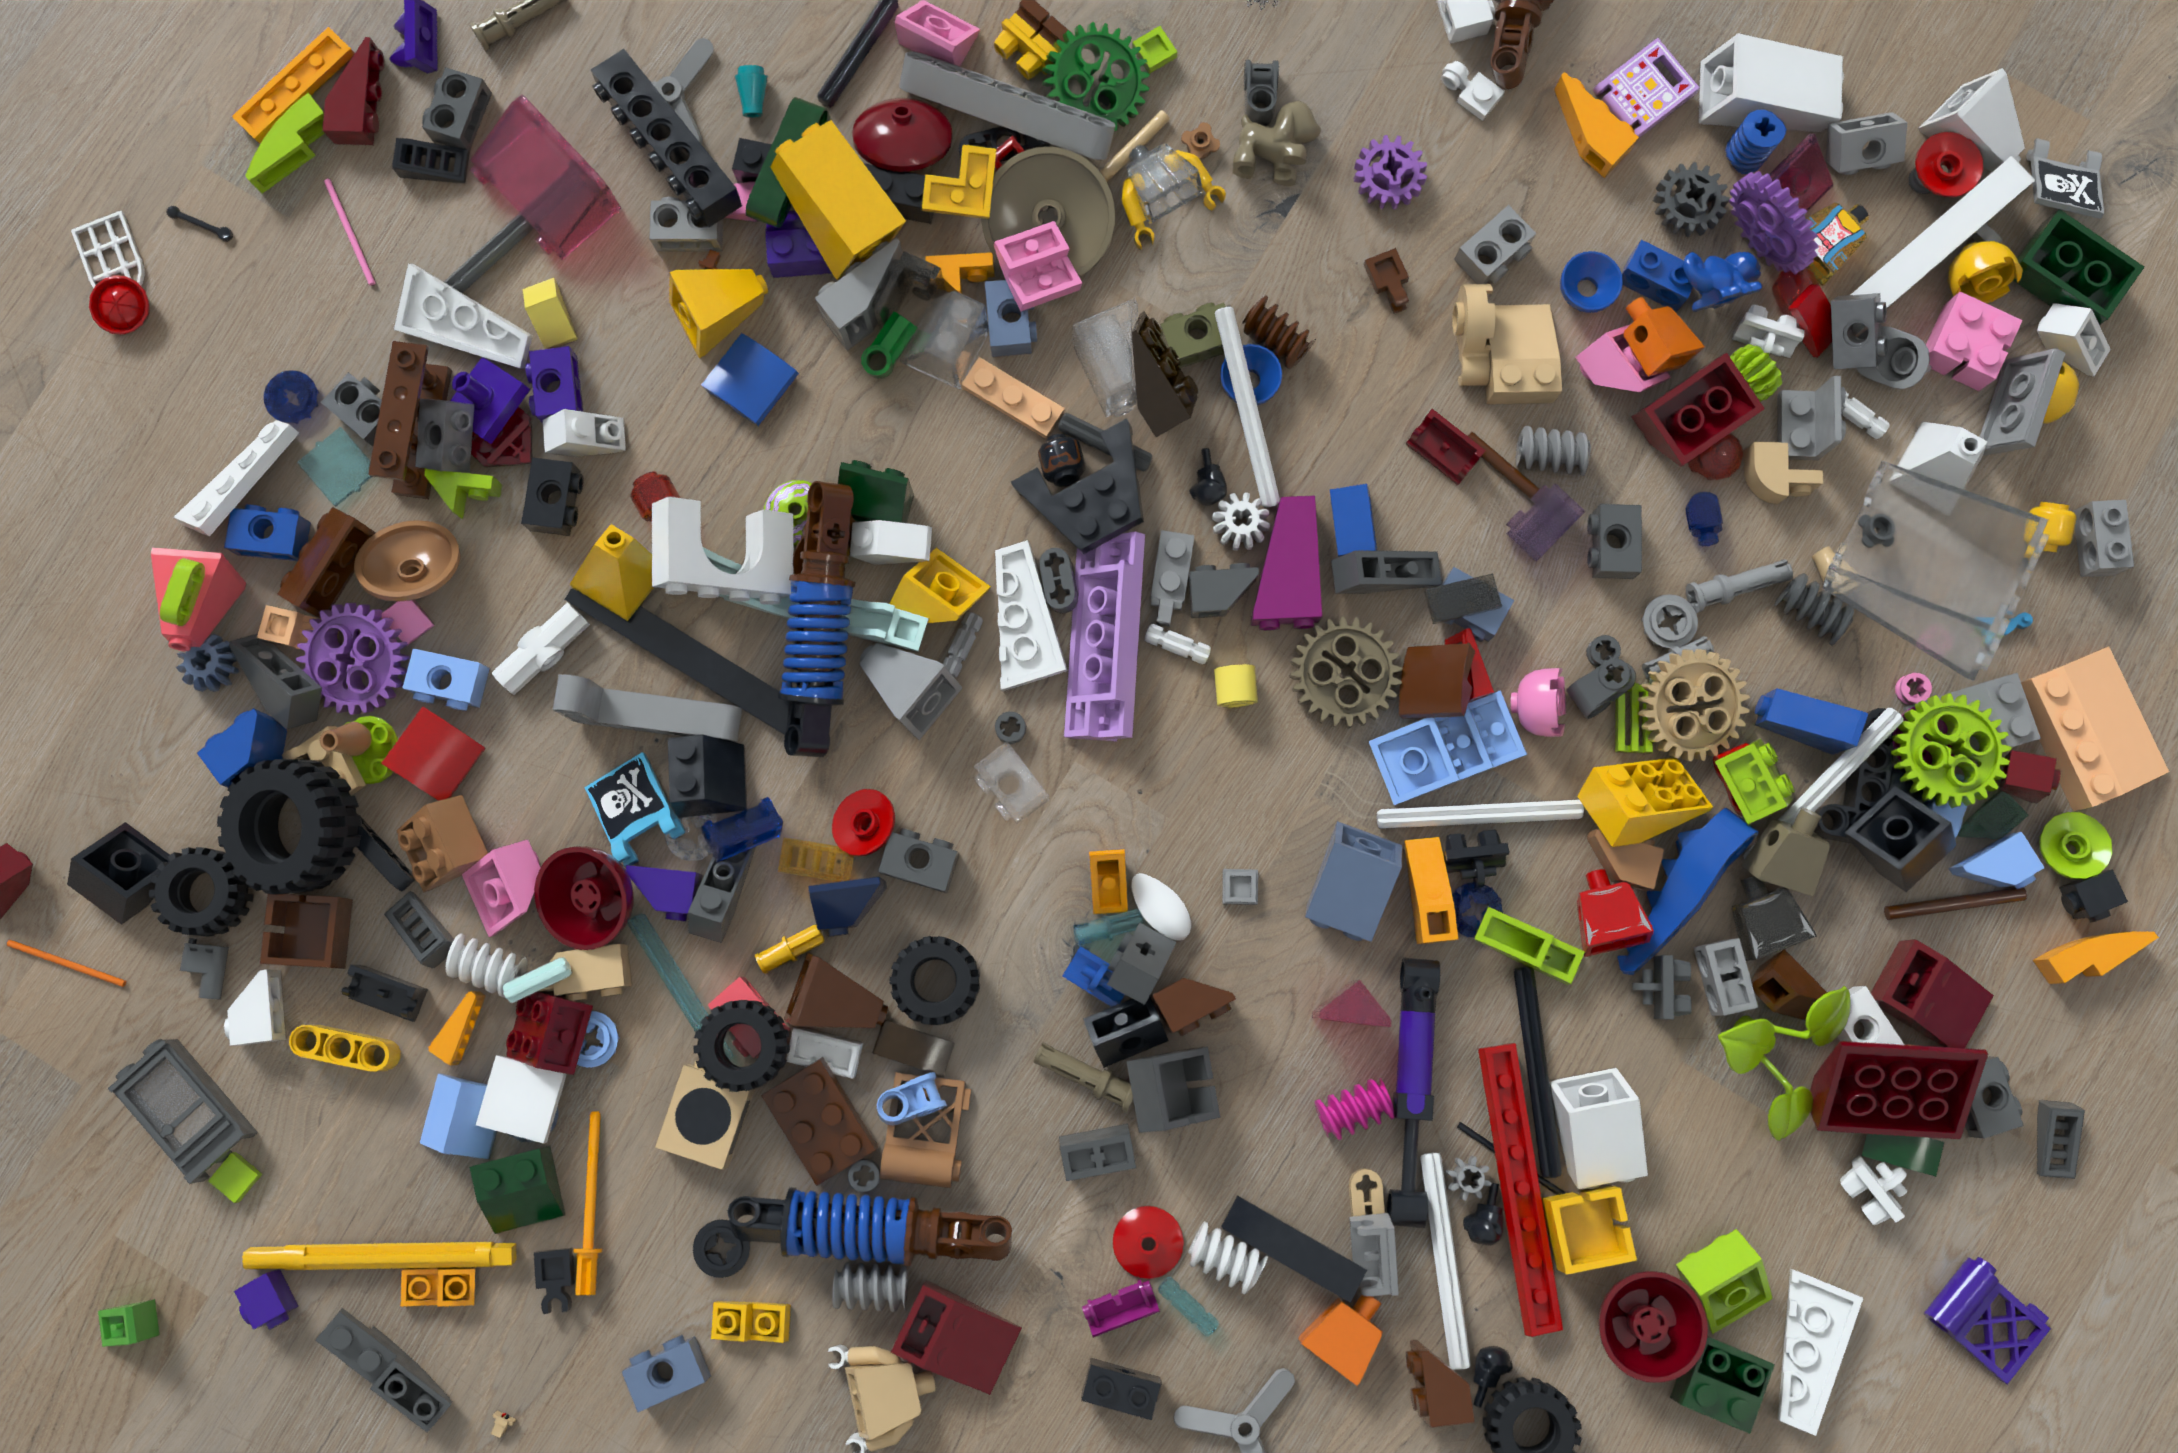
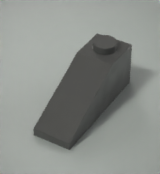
M1355 550L1331 560L1335 594H1366L1442 585L1438 552Z
M258 634L230 641L229 647L265 710L286 730L317 721L322 687L271 642L258 639Z

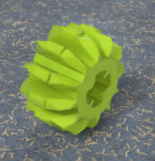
M1747 344L1730 356L1760 402L1768 399L1782 385L1781 371L1776 367V362L1770 358L1769 353H1764L1761 347Z

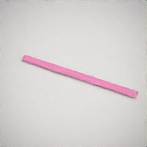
M325 179L326 188L368 284L372 286L375 284V280L331 180Z

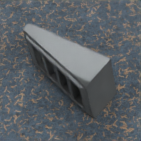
M409 891L384 915L420 964L435 968L447 958L454 939L414 892ZM414 908L416 911L403 922L401 918ZM422 919L423 922L411 932L410 929ZM429 931L432 932L422 942L419 941L426 933H428Z
M2039 1100L2037 1112V1174L2039 1176L2075 1179L2085 1110L2074 1103ZM2057 1116H2065V1120L2056 1119ZM2055 1129L2064 1130V1135L2054 1134ZM2053 1144H2063L2064 1150L2052 1149ZM2051 1158L2064 1159V1164H2051L2050 1161Z

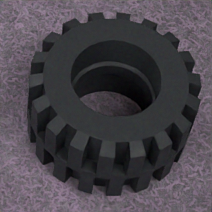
M188 847L182 849V854L174 852L169 855V863H160L157 867L161 871L159 876L153 875L151 882L156 883L155 890H149V898H155L156 903L152 904L151 908L153 912L161 913L157 919L162 924L169 925L168 929L184 935L211 937L215 936V934L229 932L228 926L237 927L241 923L238 918L240 915L247 916L250 909L245 906L247 901L253 902L254 894H248V888L250 887L247 886L246 881H240L232 872L235 868L227 865L223 857L226 852L197 847L196 849ZM207 872L214 883V896L211 903L204 910L198 912L190 901V889L196 878Z
M941 936L923 937V939L909 943V946L906 949H902L898 954L897 961L893 962L891 968L893 969L892 977H890L893 991L891 992L892 997L896 1000L897 1007L914 1021L927 1025L948 1024L965 1015L976 1001V996L980 989V973L976 961L964 946L954 940ZM930 960H942L948 963L956 975L954 991L948 998L939 1002L925 1000L919 995L915 987L917 970L922 964Z
M755 1000L730 1001L712 1009L711 1014L705 1016L700 1022L702 1027L700 1030H696L694 1037L698 1039L697 1045L693 1046L694 1054L698 1053L699 1060L696 1061L698 1068H703L706 1072L703 1076L708 1081L713 1080L716 1082V1087L720 1089L727 1088L731 1092L753 1090L773 1080L779 1074L778 1071L785 1066L787 1062L785 1059L786 1053L790 1052V1045H787V1037L790 1036L788 1029L785 1030L783 1027L784 1020L782 1017L777 1016L774 1013L775 1010L770 1006H764L762 1002ZM748 1024L756 1030L760 1037V1055L756 1062L750 1066L739 1067L733 1064L725 1054L724 1038L728 1030L734 1025Z
M1525 1377L1516 1378L1517 1383L1512 1384L1510 1381L1502 1384L1505 1388L1501 1392L1495 1390L1491 1394L1495 1399L1492 1404L1486 1403L1484 1410L1488 1414L1487 1417H1483V1426L1487 1431L1484 1433L1485 1439L1490 1444V1449L1493 1453H1576L1573 1450L1574 1445L1580 1446L1582 1439L1577 1434V1430L1582 1429L1581 1421L1576 1418L1575 1415L1578 1413L1575 1407L1569 1403V1399L1555 1387L1537 1378L1527 1380ZM1542 1408L1548 1413L1550 1420L1549 1431L1546 1437L1534 1446L1525 1447L1518 1445L1513 1436V1427L1516 1419L1527 1409Z

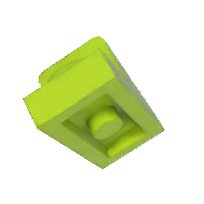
M425 468V477L450 510L461 519L464 517L467 497L481 501H487L489 496L501 497L502 484L494 476Z

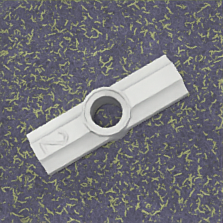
M567 602L545 624L529 630L518 642V649L506 658L492 674L504 688L515 695L540 671L544 672L553 667L564 654L563 649L590 624Z

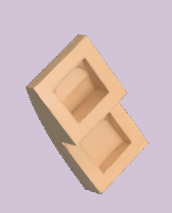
M266 605L257 638L300 649L297 647V644L307 643L308 641L301 632L302 630H314L309 620L316 619V617Z

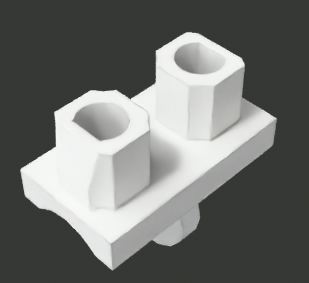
M1753 304L1735 329L1732 340L1753 346L1757 345L1761 347L1764 353L1790 358L1798 343L1803 340L1805 330L1798 328L1799 324L1793 316H1780L1778 321L1767 318L1768 311L1765 307Z
M1861 1155L1851 1161L1853 1168L1840 1178V1183L1852 1198L1866 1189H1869L1875 1196L1861 1206L1862 1211L1871 1223L1877 1225L1891 1217L1895 1222H1898L1905 1216L1901 1211L1902 1206L1889 1191L1892 1189L1898 1197L1907 1193V1190L1901 1184L1907 1175L1903 1168L1897 1167L1890 1170L1882 1162L1875 1167L1882 1176L1879 1179Z

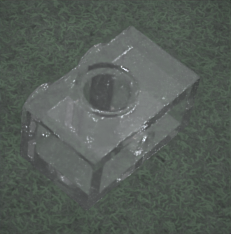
M1007 741L974 765L978 773L973 777L985 794L989 791L993 792L999 800L994 806L1006 822L1012 818L1018 824L1050 800L1049 795ZM1008 776L1015 777L1019 781L1018 789L1011 794L1003 793L999 787L1002 779Z

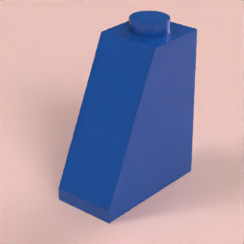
M1778 688L1766 693V695H1762L1755 707V714L1758 715L1755 723L1756 726L1831 755L1858 745L1868 717V713Z

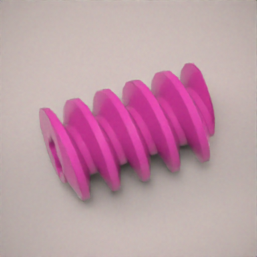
M1381 1078L1380 1086L1373 1079L1367 1080V1091L1360 1084L1354 1085V1097L1346 1089L1341 1090V1102L1333 1094L1328 1095V1107L1320 1099L1315 1100L1314 1105L1328 1138V1133L1332 1132L1338 1140H1341L1343 1127L1351 1135H1354L1356 1122L1367 1130L1369 1117H1372L1378 1125L1382 1124V1112H1385L1391 1120L1395 1119L1391 1098Z

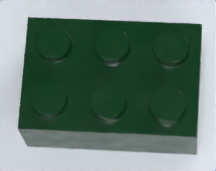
M2058 209L2039 226L2017 257L2023 273L2019 282L2015 278L2013 281L2049 306L2055 303L2090 308L2099 325L2109 319L2144 269V266Z

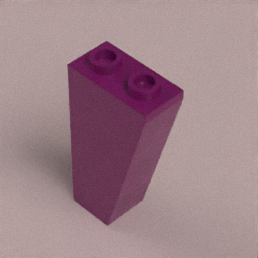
M1315 496L1280 498L1251 615V626H1259V630L1263 631L1280 629V625L1293 624L1294 629H1309L1314 627V623H1319L1322 618Z

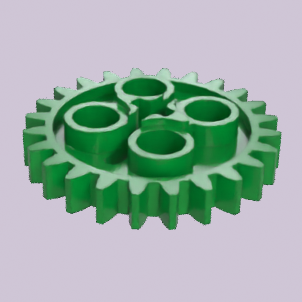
M1091 22L1087 27V32H1085L1080 24L1075 28V36L1069 30L1063 34L1065 43L1057 40L1053 44L1057 52L1050 51L1046 56L1053 64L1045 65L1042 70L1051 75V77L1042 82V85L1052 87V91L1045 97L1108 119L1115 123V132L1117 130V122L1122 127L1129 124L1127 115L1132 118L1136 117L1139 113L1135 106H1142L1146 102L1139 94L1149 91V87L1142 84L1141 81L1148 78L1150 73L1140 71V67L1147 60H1137L1135 55L1141 48L1139 46L1130 49L1128 45L1131 42V36L1126 37L1123 41L1119 39L1120 28L1109 34L1107 23L1102 25L1100 30L1097 31L1095 23ZM1082 49H1089L1093 53L1095 58L1094 64H1089L1083 60L1081 55ZM1108 52L1109 58L1098 76L1100 84L1092 90L1088 106H1084V98L1094 82L1092 75L1099 70L1104 53ZM1112 64L1119 65L1124 73L1123 79H1117L1111 73ZM1069 79L1079 82L1081 94H1073L1068 88ZM1099 94L1109 98L1111 104L1109 110L1099 106L1097 100Z

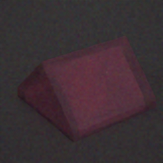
M1809 133L1769 174L1772 182L1779 179L1783 190L1788 187L1790 189V196L1792 198L1798 197L1799 208L1806 209L1807 212L1834 185L1816 135Z
M1360 980L1350 981L1312 1012V1018L1361 1025L1391 1027L1392 1022Z

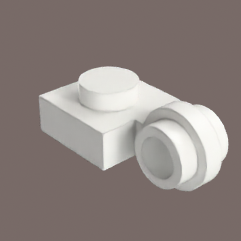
M1458 61L1447 64L1442 71L1443 76L1441 80L1447 88L1451 90L1459 88L1463 91L1459 95L1457 103L1482 121L1504 95L1505 91L1480 72L1476 74L1472 81H1469L1467 78L1469 75L1468 69Z

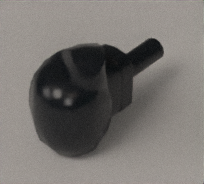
M1203 448L1201 452L1204 467L1197 471L1198 483L1189 492L1193 500L1197 499L1202 505L1210 506L1226 496L1227 484L1220 471V466L1212 464L1210 449Z
M1491 1184L1487 1204H1478L1476 1213L1467 1215L1463 1219L1464 1230L1468 1231L1470 1240L1474 1243L1491 1246L1501 1240L1503 1234V1216H1501L1503 1209L1495 1206L1499 1184Z
M1489 1346L1481 1348L1475 1361V1375L1473 1377V1381L1479 1385L1473 1405L1476 1407H1482L1488 1388H1496L1500 1376L1512 1371L1513 1366L1507 1350L1499 1346Z

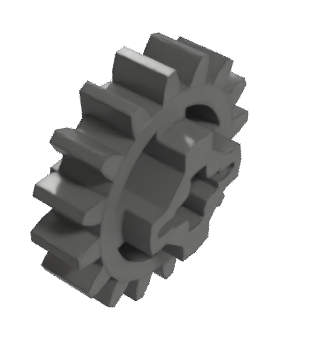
M1693 162L1688 170H1686L1683 164H1679L1675 172L1672 170L1667 171L1663 177L1664 180H1660L1656 189L1659 192L1654 196L1653 202L1661 205L1655 210V214L1665 215V219L1662 222L1663 226L1669 223L1674 225L1672 233L1676 234L1682 228L1685 230V236L1690 237L1694 229H1696L1697 233L1701 236L1708 228L1714 229L1719 223L1718 219H1722L1726 214L1727 210L1723 207L1729 202V197L1722 194L1728 187L1727 184L1718 185L1717 181L1721 176L1719 173L1713 176L1708 174L1710 166L1706 165L1700 171L1696 162ZM1674 185H1676V194L1674 195V197H1671V189ZM1711 202V210L1706 215L1707 204Z

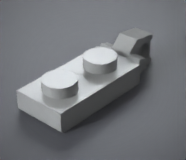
M1161 530L1150 599H1152L1151 606L1159 607L1156 625L1170 627L1172 610H1181L1182 604H1184L1195 535Z

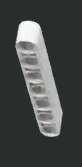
M2013 156L2009 157L1851 295L1880 293L1881 302H1886V307L1888 308L2032 184L2035 179ZM1854 323V335L1858 334L1866 326L1862 323Z

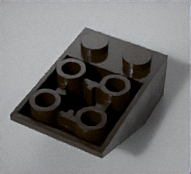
M1145 311L1140 313L1132 330L1137 406L1155 437H1158L1191 418L1198 398V388L1192 377L1189 375L1185 377L1179 365L1181 362L1176 351L1171 346L1167 348L1161 338L1163 333L1158 322L1154 318L1149 319Z

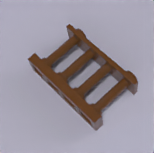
M393 341L368 475L394 479L391 492L397 496L429 500L431 483L424 475L425 468L416 467L420 398L447 401L452 370L448 366L426 364L429 350L427 345Z

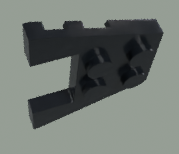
M1127 418L1100 433L1114 462L1057 494L1052 495L1038 468L1011 481L1015 490L1083 554L1144 522L1140 487L1135 465L1136 455L1132 442L1133 432Z

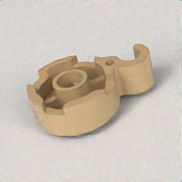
M1490 284L1461 285L1457 302L1453 306L1452 329L1454 336H1457L1459 360L1462 367L1461 376H1458L1459 386H1487L1489 383V352L1491 347L1486 344L1487 338H1494L1495 303H1488L1487 294H1492L1493 292Z

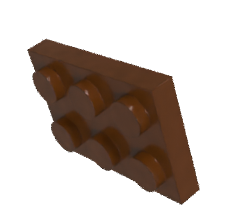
M823 1057L761 1095L816 1186L878 1148L875 1140Z

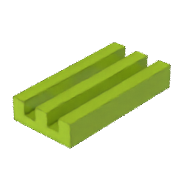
M1635 683L1627 691L1630 692V745H1625V693L1615 700V752L1648 754L1653 752V742L1648 740L1653 730L1642 729V746H1639L1638 698L1639 693H1642V697L1648 696V691L1641 687L1642 685H1639V683ZM1642 703V710L1646 709L1645 703ZM1642 716L1643 725L1648 721V717Z

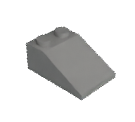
M2018 673L1951 692L1954 700L1958 696L1966 695L1967 705L1977 699L1980 700L1978 709L1980 712L1989 708L1992 709L1988 719L1991 722L2001 719V724L1996 728L1997 732H2008L2009 734L2001 740V745H2007L2012 748L2041 739ZM1912 704V705L1903 707L1904 712H1905L1906 710H1908V709L1914 707L1915 705ZM1971 736L1969 740L1971 747L1975 751H1979V742Z

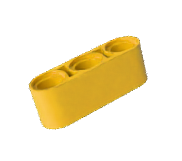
M324 1025L299 1026L292 1031L289 1037V1046L295 1055L365 1071L376 1072L393 1069L398 1064L401 1056L399 1046L394 1041ZM310 1032H313L316 1036V1045L312 1050L306 1044V1038ZM344 1039H347L351 1045L350 1053L346 1057L340 1052V1045ZM378 1046H381L385 1052L384 1061L380 1065L374 1060V1052Z

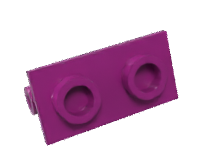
M1140 1279L1137 1281L1138 1283L1118 1290L1119 1294L1112 1296L1110 1293L1092 1301L1089 1299L1087 1300L1088 1304L1081 1306L1093 1338L1160 1312L1149 1280L1142 1283Z

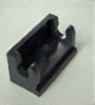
M350 965L347 974L352 977V981L348 988H342L343 995L348 996L351 1000L411 1022L416 1021L428 991L427 988L364 965Z

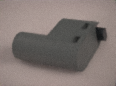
M189 938L188 943L184 945L180 971L202 973L198 998L221 1000L229 947L197 944V939Z

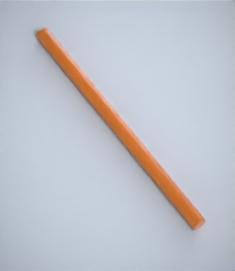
M13 940L7 942L8 947L121 987L126 985V980Z

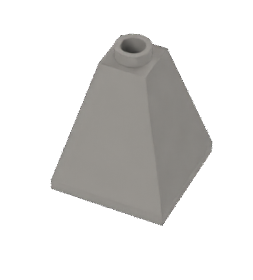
M880 643L867 647L860 657V666L893 715L918 740L923 737L962 689V686L947 668L935 660Z

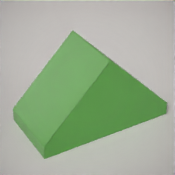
M155 1299L98 1311L102 1347L130 1345L160 1335Z

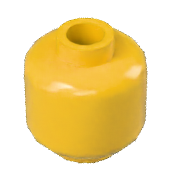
M2040 502L2039 507L2030 509L2025 529V538L2030 542L2036 543L2035 550L2057 552L2058 546L2071 544L2077 516L2074 512L2069 511L2070 505Z

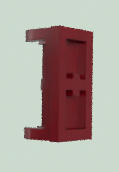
M1434 409L1430 410L1423 422L1413 431L1406 442L1407 446L1457 485L1462 482L1486 451Z

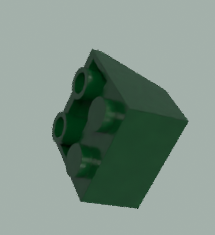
M852 460L851 464L841 462L838 484L848 485L853 491L854 499L851 516L856 522L882 520L907 523L914 493L909 478H906L903 472L886 468L884 472L873 470L870 464L858 460Z
M1707 1336L1706 1345L1700 1359L1687 1373L1676 1379L1670 1398L1684 1407L1751 1434L1775 1364Z

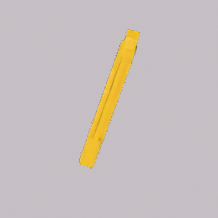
M495 1242L306 1244L250 1247L243 1252L242 1263L244 1269L284 1270L493 1267L513 1265L517 1260L516 1243Z

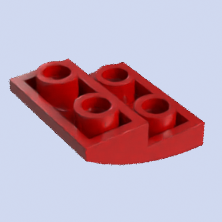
M422 706L381 764L440 801L451 798L486 748Z

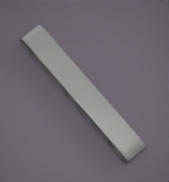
M905 53L899 87L902 90L1077 154L1097 160L1107 159L1116 126L1112 121L923 53Z

